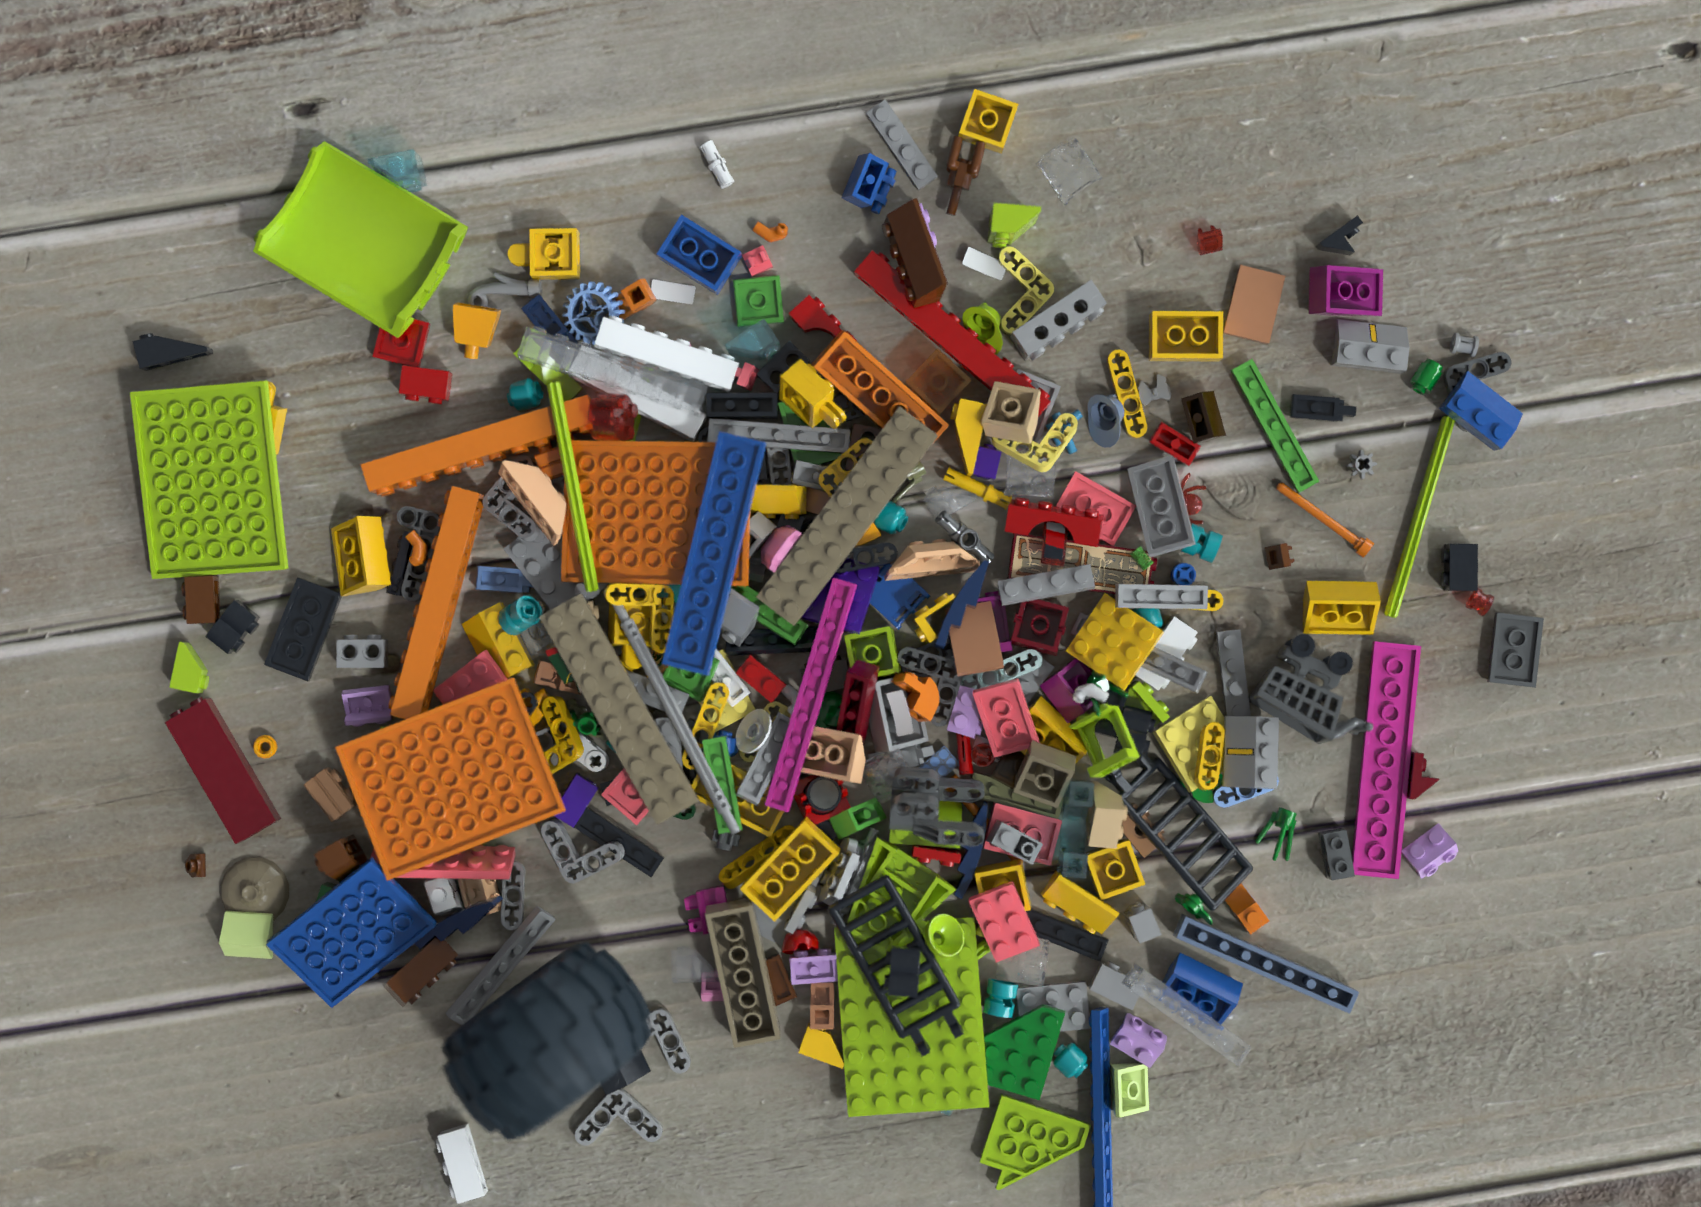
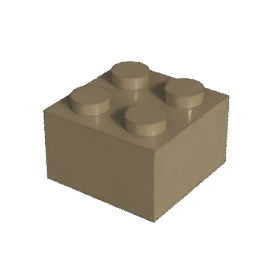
M1032 740L1015 776L1013 792L1058 808L1075 772L1076 756Z

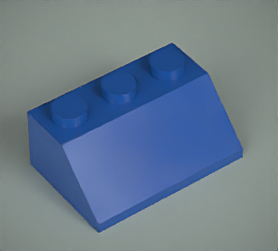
M1466 371L1439 407L1441 411L1493 451L1500 450L1505 446L1517 430L1523 415L1522 412L1469 371Z
M1179 953L1170 965L1155 998L1218 1029L1237 1006L1243 983L1189 956Z

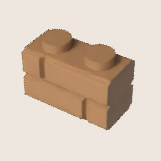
M327 767L307 781L304 786L329 820L334 822L354 808L357 802L355 801L352 789L350 787L345 788L342 784L343 777L335 768L332 770L330 767Z

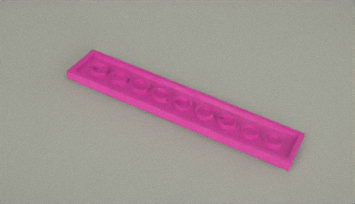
M1373 641L1365 722H1371L1373 729L1364 732L1352 851L1355 875L1399 879L1421 646Z

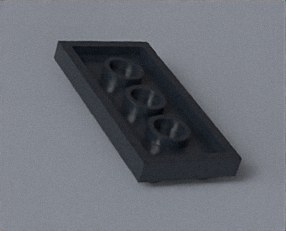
M297 577L264 665L302 680L310 681L342 598L341 594Z

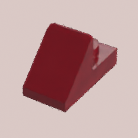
M1411 752L1407 799L1415 800L1440 780L1439 778L1422 776V772H1425L1427 765L1424 753Z

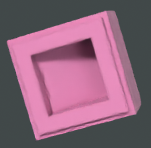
M701 973L702 1001H724L718 973Z

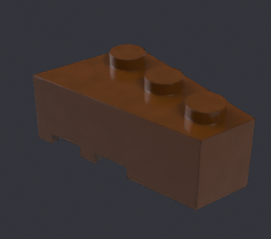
M354 834L342 838L314 854L317 868L339 882L343 881L368 861Z
M435 937L384 985V988L402 1007L408 1002L412 1005L422 996L420 991L425 986L430 988L440 979L437 975L443 969L448 972L457 963L455 958L458 954L445 940L441 942Z

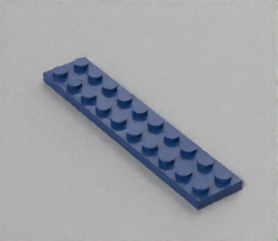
M719 431L662 661L664 665L707 676L710 675L766 442Z

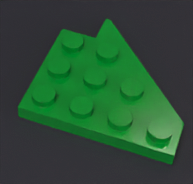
M1042 1004L984 1034L988 1085L1040 1100L1066 1011Z

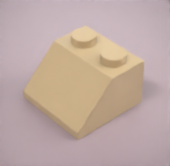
M994 382L982 419L985 435L1031 444L1038 422L1040 389Z
M1092 780L1084 817L1088 846L1116 849L1118 839L1122 840L1123 825L1121 824L1122 820L1127 818V806H1123L1122 796L1101 783Z

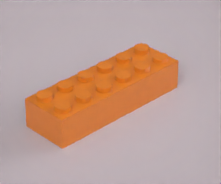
M841 330L811 364L819 374L827 379L881 429L885 427L899 407L936 433L938 438L949 426L947 422L846 331Z

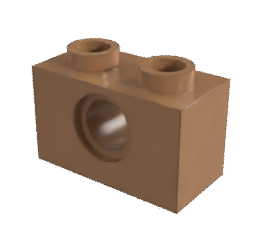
M1131 803L1135 810L1139 807L1136 803ZM1147 811L1142 818L1152 827L1154 824L1147 818L1150 815ZM1127 815L1126 820H1122L1121 824L1123 825V834L1130 840V843L1139 854L1145 858L1156 847L1144 833L1141 835L1135 833L1136 824ZM1162 829L1157 835L1164 842L1166 839L1162 835L1165 831Z

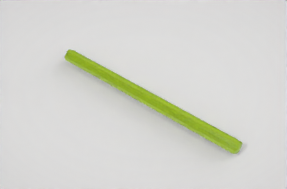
M551 382L547 384L583 580L586 592L597 591L599 587L560 383Z
M1443 416L1387 601L1384 615L1391 618H1396L1400 610L1455 421L1449 416Z

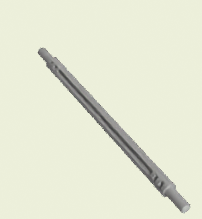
M613 605L622 622L620 624L621 628L627 636L718 814L722 815L731 834L740 831L730 811L731 806L709 767L633 618L630 619L623 605Z

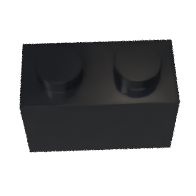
M1444 544V549L1441 550V562L1444 563V572L1441 573L1440 577L1441 586H1444V591H1478V544Z

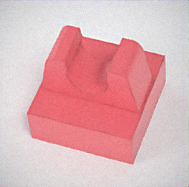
M763 245L742 255L752 277L773 268Z
M745 362L743 368L737 367L734 377L738 379L736 384L745 390L751 391L757 378V373L760 370L754 365Z

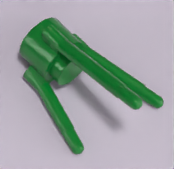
M1092 671L1087 679V684L1092 683L1104 691L1111 689L1124 697H1128L1127 692L1108 682L1104 674ZM1092 697L1091 701L1096 716H1100L1101 713L1097 700Z
M1280 807L1277 813L1272 812L1269 821L1255 842L1257 844L1260 843L1276 821L1275 826L1281 828L1272 859L1273 861L1277 860L1287 830L1288 838L1285 861H1289L1297 814Z

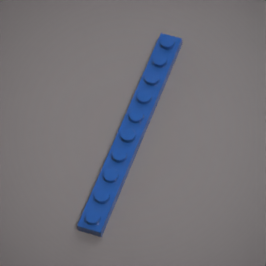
M1099 1007L1091 1010L1089 1016V1025L1092 1029V1037L1089 1041V1047L1092 1051L1090 1072L1093 1075V1084L1090 1089V1094L1093 1098L1091 1120L1094 1121V1131L1091 1136V1141L1094 1145L1092 1167L1095 1168V1178L1092 1183V1188L1095 1192L1093 1207H1113L1109 1007Z

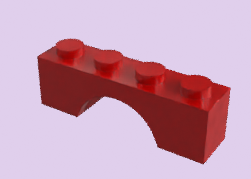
M808 295L788 313L789 317L804 333L823 331L835 338L841 331L839 328L840 321L833 314L828 316L823 310L825 305L817 296L813 299ZM847 331V333H848L854 340H856V339L853 337V335H852L849 331Z
M1017 497L1015 500L1011 499L1009 503L1005 532L1028 535L1039 523L1054 521L1064 525L1070 531L1075 544L1098 547L1104 515L1099 514V511L1094 509L1079 511L1070 505H1062L1061 508L1052 506L1050 502L1039 501L1037 504L1029 502L1027 498Z

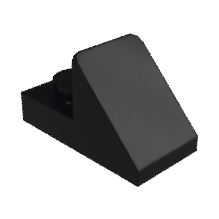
M1357 215L1315 247L1320 251L1352 255L1355 251L1345 236L1350 239L1360 231L1357 227L1363 223Z

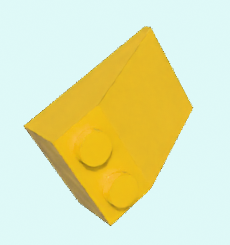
M960 398L958 404L954 403L950 419L954 420L953 426L965 473L971 477L976 463L983 430L982 419L987 404Z

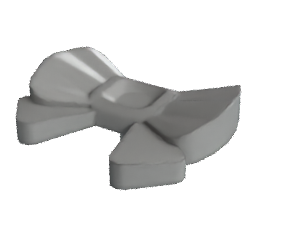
M1158 374L1156 377L1157 388L1150 389L1143 381L1140 382L1138 391L1143 406L1160 398L1164 400L1171 399V390L1169 385L1165 383L1167 380L1165 377Z

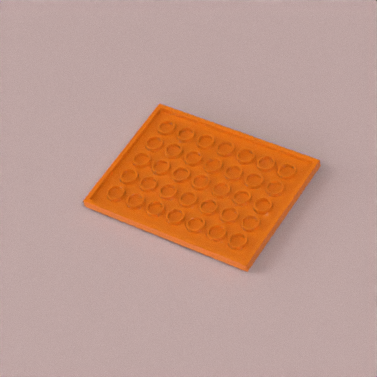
M571 440L597 582L681 585L716 442ZM564 479L566 510L562 530L561 582L584 583ZM750 513L731 586H748Z
M515 677L335 747L387 881L566 811Z

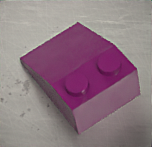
M1333 265L1310 267L1309 314L1382 316L1383 269Z

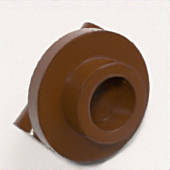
M205 853L190 854L185 861V870L192 878L206 877Z

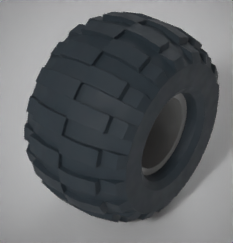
M588 942L578 943L544 964L449 1035L441 1048L448 1061L442 1068L451 1089L478 1124L490 1134L498 1131L507 1141L519 1139L535 1131L568 1109L631 1060L646 1045L652 1032L646 1022V1019L650 1016V1011L641 991L621 963L605 949L597 952Z

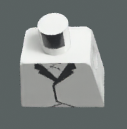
M425 879L424 885L434 914L443 916L464 908L455 879Z

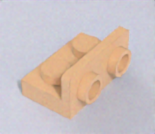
M458 879L464 907L500 895L496 879ZM502 900L487 915L500 911Z

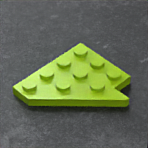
M1001 1094L979 1162L1001 1170L995 1186L997 1190H1001L1084 1148L1091 1124Z

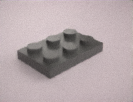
M1495 613L1487 682L1536 688L1544 618Z

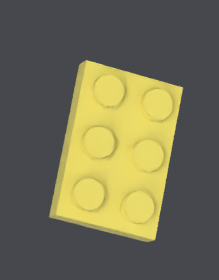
M720 650L719 652L721 653V655L728 662L731 668L735 671L725 650ZM713 689L712 693L715 694L714 701L712 702L708 699L707 704H713L721 709L722 704L717 702L720 697L724 696L718 689ZM748 695L733 707L727 701L715 732L756 710ZM704 700L702 702H699L701 707L703 705ZM707 708L704 711L709 722L717 718V712L713 708Z

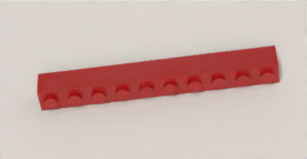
M872 250L854 271L855 276L991 392L994 382L1034 388L1030 384L1032 380L1023 372L1018 374L1012 369L1014 365L1005 357L1000 359L994 354L996 350L989 343H981L977 339L978 334L970 327L965 329L959 324L961 320L952 312L947 314L942 310L943 305L940 302L913 308L911 301H908L906 298V286L904 280H900L897 267L894 269L889 265L890 260L883 253L879 252L876 254ZM1040 387L1038 388L1041 392L1038 418L1051 403L1048 399L1050 397L1049 394Z

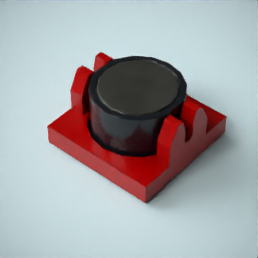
M814 774L799 780L794 798L803 818L808 817L817 825L850 809L851 806L846 798L848 790L843 788V780Z

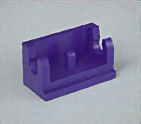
M576 772L561 796L566 811L554 816L574 828L599 787Z

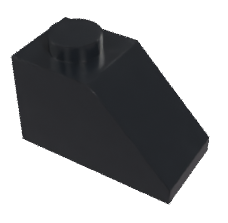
M642 1050L601 1083L606 1095L628 1086L651 1072Z

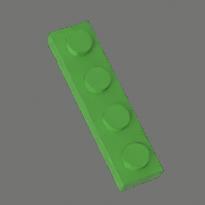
M731 586L733 590L760 607L757 617L759 623L793 645H796L807 629L808 624L799 620L793 626L756 598L759 593L748 586Z
M726 736L702 740L705 759L731 806L730 811L739 829L742 830ZM714 806L718 833L730 832L722 815L718 814Z

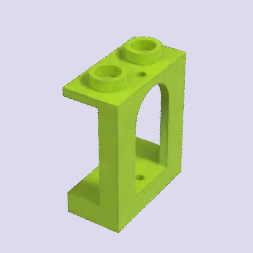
M1108 703L1099 705L1100 716H1096L1095 712L1090 715L1084 714L1077 717V722L1069 726L1070 729H1078L1093 765L1087 768L1090 777L1102 778L1140 758L1119 707L1108 705ZM1104 718L1113 724L1123 750L1106 759L1095 735L1097 722Z

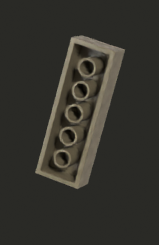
M749 898L706 906L705 916L734 1048L780 1039L781 1029L754 902Z

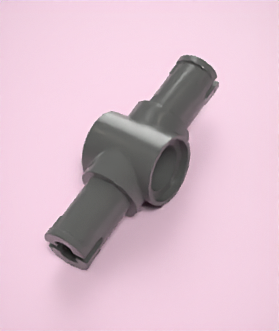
M946 510L939 514L942 518L937 516L935 522L949 533L951 541L957 543L969 554H973L981 562L986 560L990 563L991 561L987 558L993 560L994 554L981 544L976 531L967 528L961 522L958 523ZM967 533V541L963 543L962 537Z

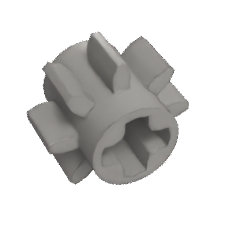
M1363 450L1358 452V457L1351 454L1349 457L1352 461L1346 465L1348 468L1351 467L1352 472L1350 476L1359 474V478L1362 480L1365 478V473L1373 475L1372 466L1377 465L1376 462H1372L1371 457L1373 454L1371 453L1366 456ZM1364 460L1365 463L1363 466L1365 468L1359 469L1358 467L1360 463L1358 461Z

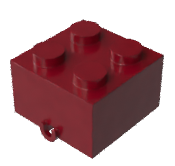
M1039 599L1021 602L1019 613H1016L1014 623L1016 624L1011 644L1057 656L1062 635L1064 636L1066 629L1065 623L1069 607Z

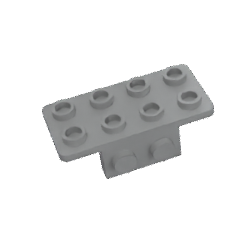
M825 869L775 922L754 903L762 937L778 945H783L784 937L788 932L793 934L796 928L800 929L806 919L805 911L807 908L811 909L816 902L815 889Z

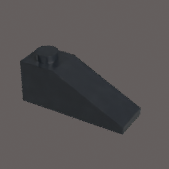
M153 333L141 335L139 340L133 341L139 369L144 371L214 354L213 349L209 347L154 336Z

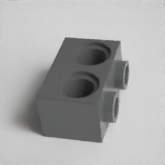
M1337 828L1318 832L1326 878L1333 881L1355 877L1347 830Z

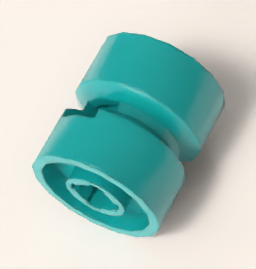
M1191 523L1196 545L1182 548L1181 552L1192 556L1198 554L1199 559L1212 563L1220 548L1223 535L1211 530L1206 533L1203 527Z
M522 596L499 612V624L506 633L518 635L541 620L542 608L535 598Z
M988 979L986 992L989 994V997L985 998L983 1012L993 1016L1012 1018L1015 1007L1012 999L1017 996L1018 984L1001 979Z

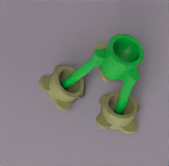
M575 699L567 700L566 706L572 717L574 727H578V730L584 735L594 736L602 740L608 739L592 709L590 712H586V708L578 705Z

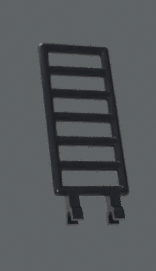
M1142 754L1141 760H1134L1141 767L1142 771L1129 783L1122 776L1120 769L1104 776V779L1112 783L1119 791L1118 794L1122 796L1123 806H1127V815L1210 911L1216 910L1253 871L1252 864L1159 757L1151 760L1146 754ZM1158 769L1166 780L1135 810L1127 798ZM1173 787L1181 798L1150 827L1142 816ZM1188 804L1196 813V816L1166 845L1157 834ZM1203 822L1212 833L1181 863L1173 852ZM1219 840L1227 851L1196 881L1188 870ZM1234 858L1242 869L1212 899L1203 888Z
M883 875L828 907L829 914L899 1038L911 1035L919 1053L923 1057L930 1053L931 1050L920 1031L923 1027L944 1017L955 1039L964 1034L962 1026L953 1013L954 1010L960 1007L961 1003L934 954L927 946L925 938L890 876ZM885 886L891 899L845 923L839 912L840 910ZM894 907L897 908L903 918L902 920L861 943H856L851 931ZM908 927L914 940L904 946L921 948V952L926 959L925 962L920 964L919 975L931 969L938 982L918 992L917 998L909 997L892 1006L886 996L889 990L884 989V984L880 985L874 975L875 972L888 966L886 965V956L869 965L862 952ZM943 990L949 1003L905 1027L902 1025L897 1016L899 1013Z

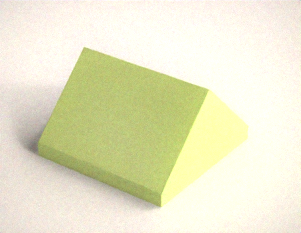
M226 911L219 945L224 955L272 959L273 951L266 946V943L273 936V914Z
M1142 1063L1111 1064L1112 1111L1114 1115L1120 1118L1148 1111V1067Z

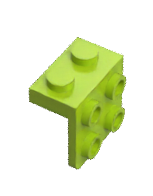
M1135 681L1130 686L1125 705L1152 711L1151 719L1156 720L1154 727L1160 722L1164 723L1170 718L1166 713L1169 711L1168 707L1162 700L1156 701L1151 695L1154 691L1146 682Z

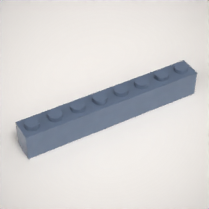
M1181 914L1173 936L1179 940L1349 1014L1359 994L1356 989L1184 914Z

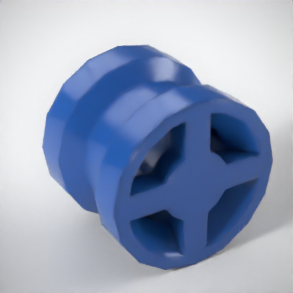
M1178 564L1171 570V580L1175 585H1190L1196 578V571L1190 564Z

